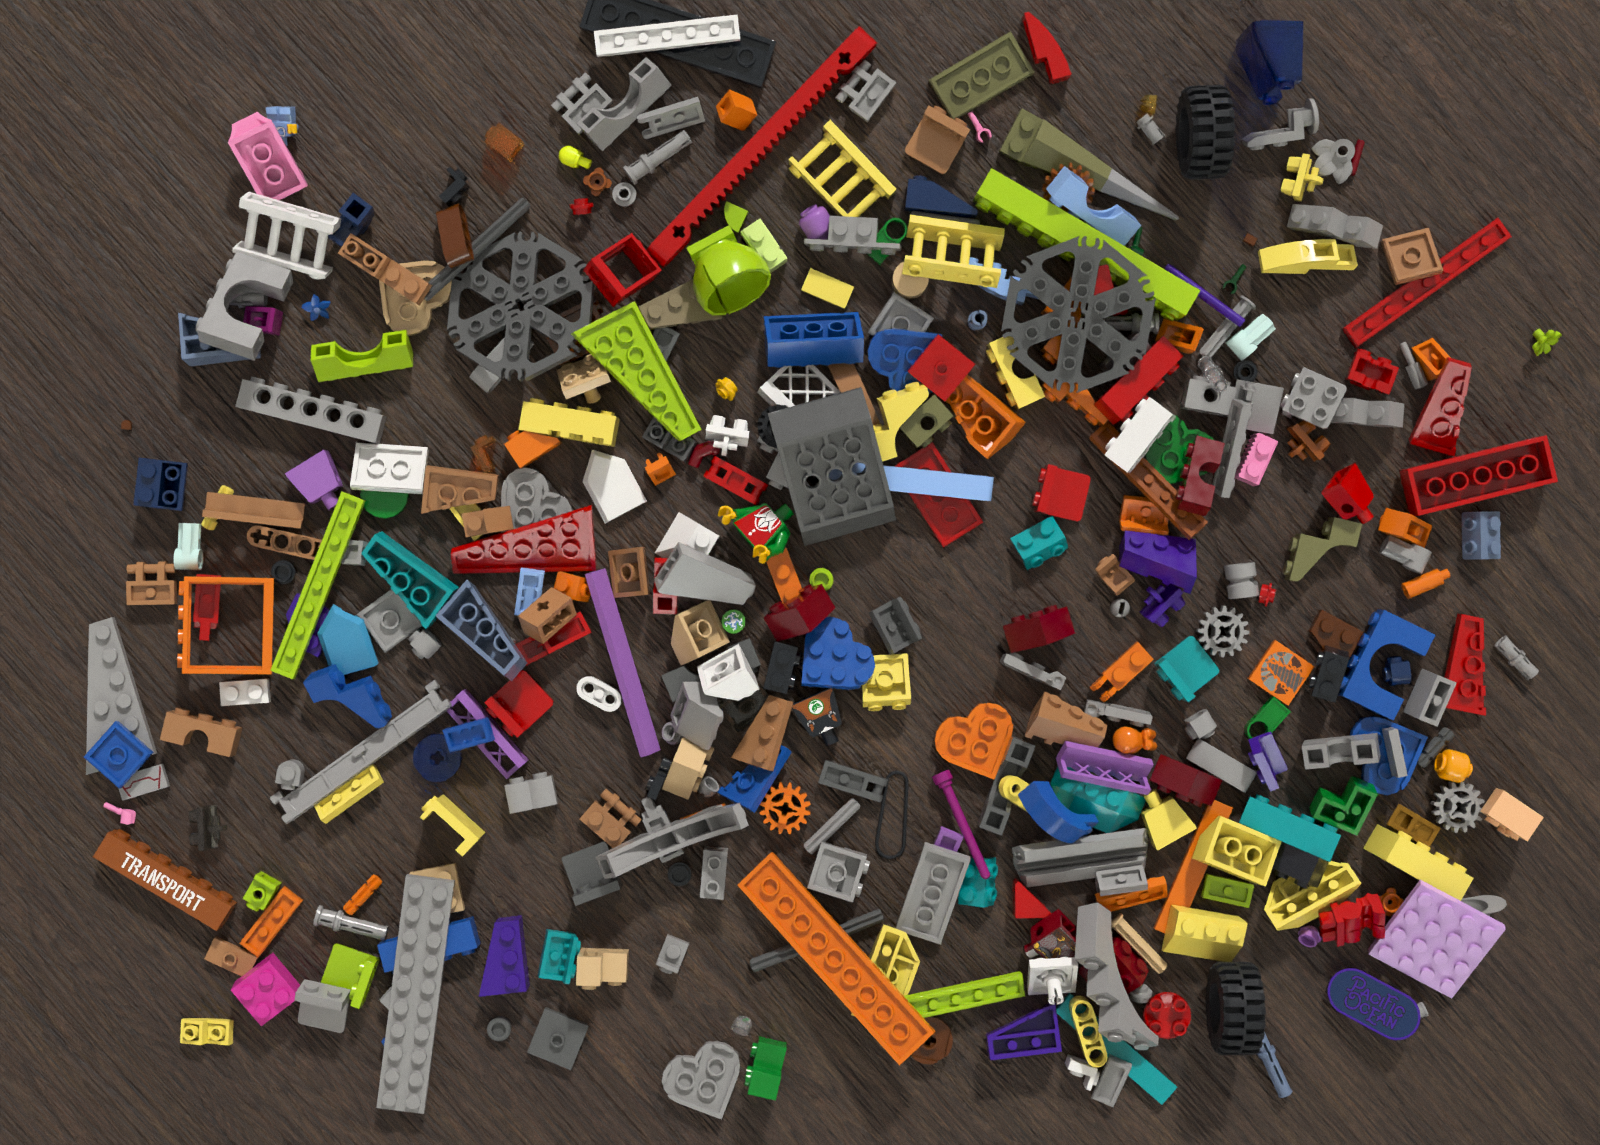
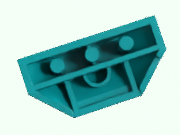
M1058 765L1050 782L1055 795L1067 809L1076 814H1095L1099 823L1093 828L1105 833H1112L1137 821L1146 802L1144 796L1134 792L1061 778ZM1067 767V770L1075 771L1073 768Z

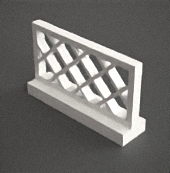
M814 365L805 366V374H792V366L781 367L759 388L757 393L770 406L780 404L792 407L795 406L792 403V394H805L806 403L809 402V394L822 395V398H824L826 395H835L840 393V391ZM788 368V374H782ZM778 377L788 378L789 390H779L773 382ZM792 378H805V390H792ZM809 378H818L822 382V391H809Z

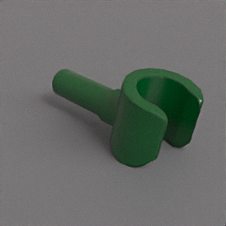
M1142 227L1136 231L1133 244L1130 247L1132 251L1141 256L1144 250L1139 248L1138 245L1140 243Z
M1244 264L1239 267L1230 280L1222 284V290L1227 283H1232L1233 290L1229 294L1236 292V283L1247 268Z

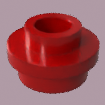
M588 198L574 199V204L569 205L573 215L592 213L591 207H594L592 202H588Z

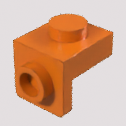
M561 571L557 573L554 589L571 597L572 600L589 601L591 594L585 577Z

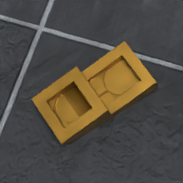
M1400 804L1397 805L1387 822V825L1397 831L1400 830L1410 835L1414 841H1419L1428 847L1431 846L1441 829Z

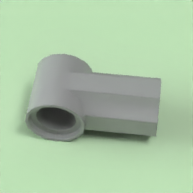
M1387 535L1382 542L1379 554L1401 563L1404 568L1412 572L1422 574L1432 552L1421 546L1410 545L1394 536Z

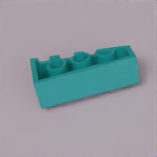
M382 531L374 534L361 553L377 573L388 582L396 595L398 594L405 602L406 607L411 613L416 615L425 629L434 624L437 620L436 614L459 589L457 585Z
M1256 794L1255 798L1250 796L1239 823L1328 862L1331 861L1341 837L1337 833L1338 828L1324 823L1323 827L1314 823V818L1303 813L1298 817L1291 814L1293 809L1279 804L1278 807L1268 804L1270 799Z

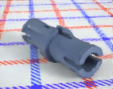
M982 310L974 311L968 317V326L971 330L983 329L987 323V314Z

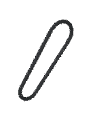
M892 771L886 777L888 782L889 778L894 774H899L905 779L902 847L897 854L892 856L885 855L879 848V837L888 783L886 787L884 786L875 847L878 854L886 859L899 857L904 852L906 846L909 782L906 774L901 771Z

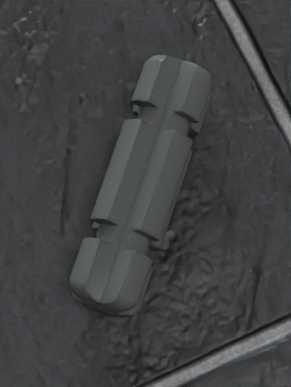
M1442 728L1438 733L1439 736H1435L1423 749L1424 752L1421 753L1417 762L1420 767H1427L1431 762L1430 759H1434L1446 746L1445 743L1450 742L1455 735L1450 729Z

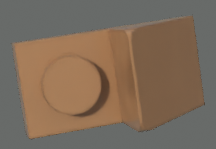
M510 506L462 513L465 537L514 529Z

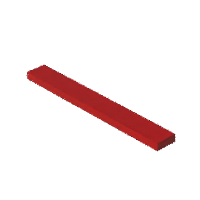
M1499 218L1494 219L1440 258L1443 268L1442 274L1403 284L1343 327V332L1353 346L1357 348L1512 236Z

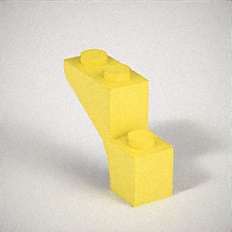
M909 383L903 390H889L884 392L882 397L877 398L884 425L876 424L873 425L882 462L898 457L895 449V437L898 429L928 398V389L922 383Z

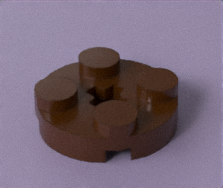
M931 1016L924 1019L936 1031L932 1035L935 1042H930L929 1046L925 1045L924 1042L911 1054L916 1061L923 1064H935L945 1058L950 1053L953 1045V1037L948 1024L937 1016Z

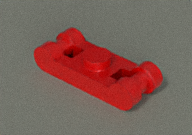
M714 456L711 460L713 464L709 471H705L703 477L757 506L760 502L759 497L762 491H766L768 484ZM721 468L727 470L723 479L717 476ZM748 482L754 485L750 494L744 491Z

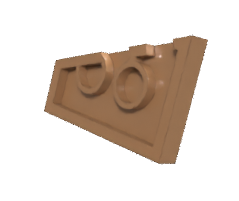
M427 465L425 468L421 514L434 510H444L461 505L495 500L497 497L499 475Z
M769 695L731 758L774 771L793 702Z

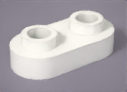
M586 676L577 684L578 695L604 711H615L622 703L621 693L616 688L595 677ZM586 684L593 685L594 689L592 692L585 690ZM607 695L614 696V703L610 704L606 701Z

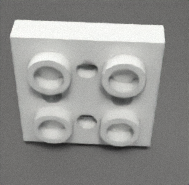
M1075 957L1029 960L1028 995L1048 994V1002L1052 1005H1055L1054 998L1056 996L1058 1005L1064 1001L1062 993H1075L1078 962L1075 960Z

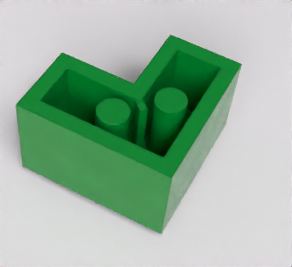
M1351 775L1341 796L1319 787L1309 809L1313 818L1357 836L1378 793L1373 784Z
M760 1036L757 1043L753 1042L750 1057H754L752 1066H747L744 1086H748L749 1095L776 1101L781 1080V1070L787 1049L786 1042Z

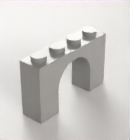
M236 252L233 259H229L227 262L226 273L223 279L220 278L218 280L216 293L213 298H209L203 318L200 317L198 319L196 331L200 342L255 361L264 343L263 331L261 328L232 318L227 313L228 306L236 297L245 293H259L284 302L293 284L292 272L290 269Z

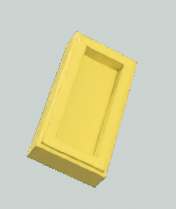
M810 268L801 291L845 310L854 286Z

